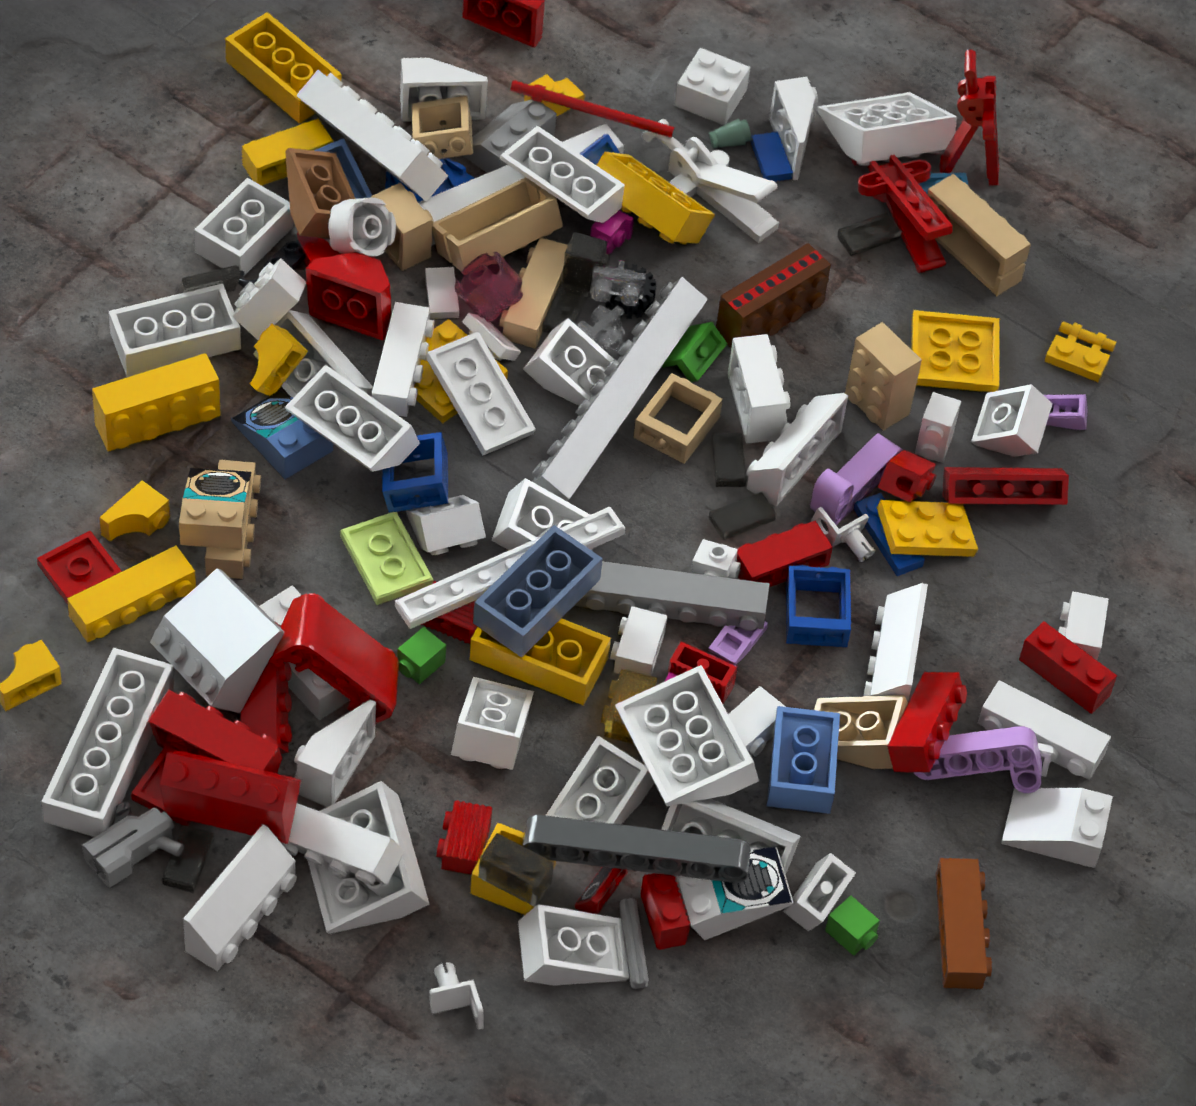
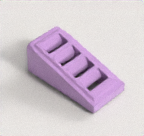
M1044 395L1053 403L1051 407L1053 408V413L1049 414L1046 425L1086 430V395Z

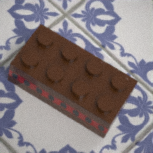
M807 243L720 296L716 328L727 342V345L732 348L733 338L763 334H768V336L775 335L783 326L790 322H796L811 309L819 308L826 298L831 264Z

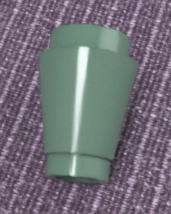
M738 118L709 132L713 148L746 145V142L752 141L751 131L746 119L739 120Z

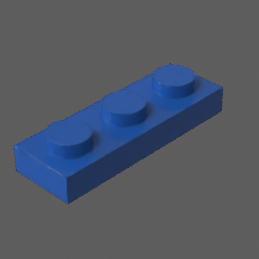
M882 493L855 502L854 511L857 516L861 517L864 514L869 516L865 528L896 576L923 567L925 559L922 555L891 554L877 511L880 500H886Z

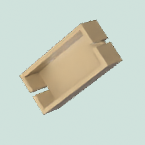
M955 174L930 187L927 195L953 225L952 234L935 238V240L996 296L1022 281L1026 265L1024 262L1027 261L1031 245L1026 237L1018 233L1004 217L997 214L985 200L975 194Z
M525 177L434 222L432 233L437 252L447 261L452 262L463 274L467 275L478 271L481 267L493 261L502 259L505 255L517 249L526 247L529 243L541 237L552 234L553 231L563 227L557 198Z

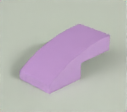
M764 621V629L757 628L752 631L725 625L710 645L708 651L736 665L768 628V623Z

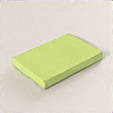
M391 512L340 530V537L376 605L405 596L433 584V578L397 512Z

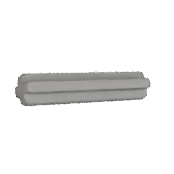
M624 898L620 901L619 911L623 923L630 986L633 989L646 988L649 979L638 905L634 898Z

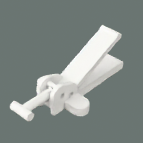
M665 119L658 121L659 123L669 125ZM646 130L642 133V138L646 142L656 137L672 150L668 171L675 178L669 183L689 197L698 194L758 243L778 229L779 222L757 204L777 189V184L773 180L769 181L728 167L729 156L725 152L720 150L709 152L705 145L696 137L687 140L684 146L673 137L670 138Z

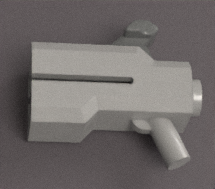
M123 802L117 806L115 824L84 843L82 850L88 866L96 874L98 873V877L107 887L111 888L132 874L134 864L160 848L179 857L183 852L184 845L173 840L172 829L174 828V823L167 813H161L157 808L153 807L138 817L131 815L130 803Z

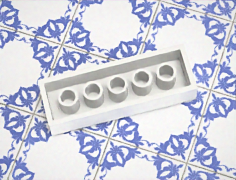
M317 70L296 96L327 124L427 202L448 177L440 168L443 163L432 153H429L430 150L418 140L412 139L410 141L412 136L400 126L397 127L395 125L392 128L395 123L386 115L379 112L375 114L377 109L365 99L358 101L360 96L350 87L343 86L341 88L343 83L332 73L326 76Z
M117 648L112 649L42 799L45 823L93 837L112 826L116 817L117 806L122 803L152 737L153 732L148 720L167 691H172L174 688L172 664Z

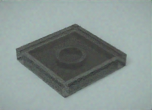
M235 265L182 278L176 295L222 283L226 293L235 291L241 277L239 266Z

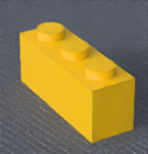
M319 118L242 145V165L251 179L263 186L287 177L285 153L287 148L314 151L334 141Z

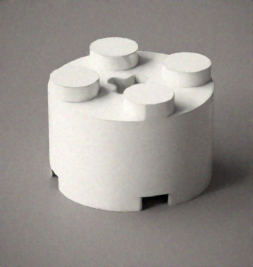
M377 198L348 199L335 204L331 208L328 224L331 248L339 251L341 254L357 252L369 257L381 255L395 239L396 221L393 213L389 212L385 207L386 204Z

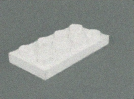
M479 331L427 353L425 358L483 456L534 434L536 428Z

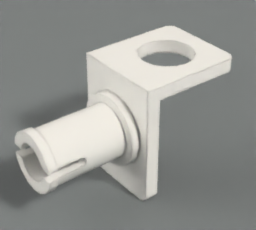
M822 507L816 510L811 522L816 520L832 547L841 542H846L857 556L859 562H863L865 560L864 557L867 560L875 553V549L872 548L860 532L869 519L867 514L838 529ZM821 519L826 523L829 532L822 526Z
M443 963L438 965L434 969V974L437 977L439 987L430 990L431 1012L438 1013L471 1006L478 1030L483 1029V1008L474 980L459 983L455 967L452 963H446L447 973H445Z

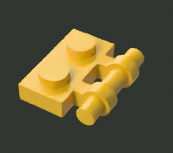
M1062 321L1059 332L1068 335V338L1056 335L1044 362L1099 382L1110 358V355L1101 352V350L1105 349L1113 352L1117 342L1106 338L1107 335L1101 332L1095 334L1082 329L1083 325L1077 323L1072 325ZM1079 339L1093 346L1092 348L1077 343V340Z

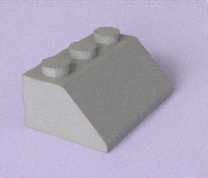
M533 100L514 103L472 137L473 154L464 155L463 157L487 173L504 167L508 164L500 160V155L536 126L555 136L557 113L544 104Z

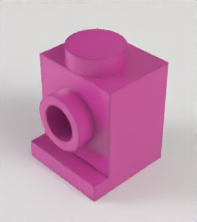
M619 210L604 223L596 221L591 226L590 246L599 252L609 255L616 246L620 247L625 239L629 240L632 237L634 218Z

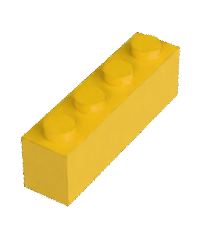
M176 545L67 598L69 617L87 643L96 638L105 637L110 631L124 624H131L138 617L150 611H157L174 599L187 596L196 588L195 570Z

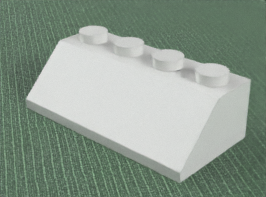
M536 126L500 155V160L589 220L604 223L622 208L625 184L539 126Z
M289 310L276 323V326L288 330L309 351L282 384L284 390L291 397L294 398L325 365L369 396H372L373 386L308 314ZM256 350L253 354L258 359V352Z
M327 365L285 406L288 412L372 472L400 465L420 444L411 424Z
M837 393L815 396L808 405H802L797 412L796 419L791 424L787 423L783 427L776 442L771 441L765 448L759 461L754 460L750 464L746 473L749 476L747 489L777 506L841 433L848 395Z
M920 583L889 594L886 597L885 606H878L875 624L881 625L880 632L874 631L871 649L877 650L876 657L870 656L867 674L873 675L872 682L866 681L863 697L904 695L908 702L913 682L928 584Z
M712 799L670 806L661 829L740 839L747 842L751 850L776 846L785 874L791 864L801 837Z
M262 825L183 918L185 952L217 972L224 963L228 964L234 959L238 952V946L244 939L248 940L253 936L261 918L264 915L269 916L277 905V899L283 892H289L296 882L295 860L267 826Z

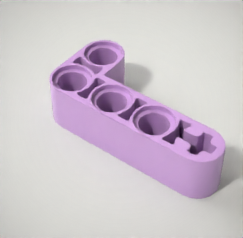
M876 434L837 473L828 468L819 476L814 485L810 509L816 512L819 507H822L835 525H838L854 509L855 502L864 499L880 483L888 461L903 451V449L881 434Z
M1025 726L949 735L948 740L944 741L940 750V757L938 760H935L930 773L914 772V774L923 780H933L1010 770L1014 787L1022 793H1032L1041 786L1042 760L1034 731Z

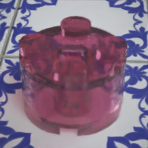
M494 252L495 255L493 256L484 253L476 257L462 270L461 273L464 277L459 283L456 280L455 292L475 314L484 318L487 322L494 321L500 312L509 305L519 302L523 296L521 277L498 252Z

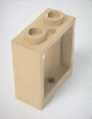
M460 96L412 103L413 139L422 143L430 150L429 153H432L438 159L473 154L472 119L468 97ZM446 149L447 152L442 153L441 150Z
M671 373L636 418L633 438L685 464L720 418L723 399L713 392L706 391L692 384L689 380ZM670 396L703 412L687 435L654 418Z

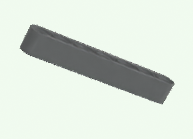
M534 815L527 819L522 850L527 856L536 859L732 883L742 882L747 879L751 851L750 845L740 839L545 815Z

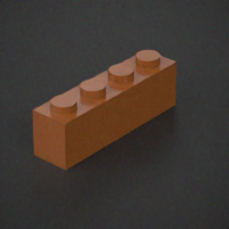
M940 858L936 871L943 988L983 989L986 977H991L992 959L991 957H986V948L989 947L990 932L989 928H984L983 919L987 918L988 907L987 900H982L981 891L985 889V872H980L979 859Z

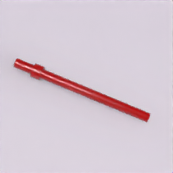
M515 80L511 84L510 91L530 96L533 101L540 103L547 101L672 138L675 127L549 91L546 90V86L539 84L532 86Z

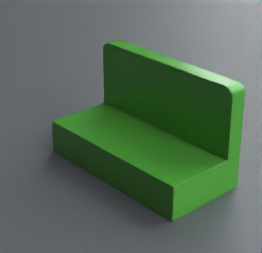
M712 322L689 326L662 367L677 365L690 382H696L725 348L727 342Z

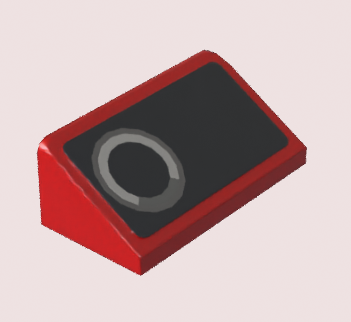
M602 867L574 907L580 912L599 914L627 875L628 870Z

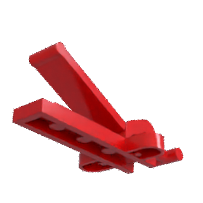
M967 50L965 52L964 66L965 79L958 83V93L961 97L957 101V109L964 120L944 153L940 155L939 173H951L977 131L978 126H983L989 186L999 185L996 76L977 78L976 52L974 50Z
M891 155L889 163L880 165L875 160L870 161L869 165H866L869 173L860 176L858 179V192L863 196H873L875 199L887 203L918 273L946 266L945 258L935 238L952 234L953 225L918 184L930 179V163L925 160H914L902 164L895 155ZM851 158L854 166L859 165L856 160Z

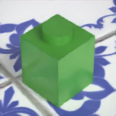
M425 627L421 628L397 649L399 671L405 677H411L418 684H421L445 663L446 644Z
M849 896L829 914L825 931L854 956L862 948L867 950L875 943L878 938L876 933L880 920L854 897Z

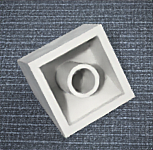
M1033 385L986 393L971 443L975 446L1013 457L1038 453L1053 403Z
M465 495L448 498V504L406 510L420 548L430 552L431 555L446 553L449 551L448 547L460 545L461 548L478 544V539L486 538L479 503Z

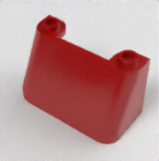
M310 593L293 599L280 627L284 634L269 662L277 668L281 667L283 662L296 664L294 669L297 672L310 669L350 700L347 707L349 711L356 709L369 700L375 701V724L390 718L397 702L399 660L391 649L384 647L334 609L320 595Z

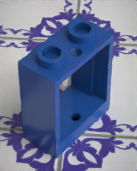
M442 432L417 435L420 444L402 462L407 463L434 458L435 475L394 481V467L382 469V492L389 513L448 504V452Z
M806 565L789 566L786 579V644L847 647L851 633L850 569H840L837 567L820 568ZM796 590L839 593V619L797 617Z

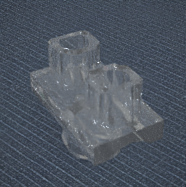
M619 260L618 268L594 266L591 291L594 292V299L607 302L610 300L611 294L622 296L621 302L624 305L635 307L638 300L643 299L646 274L624 269L625 260Z
M599 305L591 315V321L595 323L593 327L585 321H580L577 324L604 351L608 348L618 351L624 344L622 336L625 335V330L622 328L623 325L620 320L624 310L619 306L611 311L605 306Z

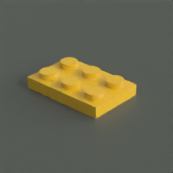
M880 500L877 506L891 554L974 557L978 550L963 504L912 501L909 503L907 501Z

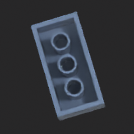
M553 525L474 602L473 624L522 658L600 580L603 558Z

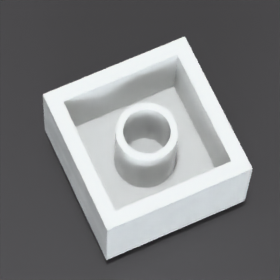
M700 48L677 83L675 106L725 125L747 91L750 67Z
M281 258L274 265L271 262L268 263L259 273L260 277L254 284L249 282L239 293L240 297L234 303L237 308L232 317L257 340L260 339L261 333L271 323L275 325L299 301L306 285V281Z

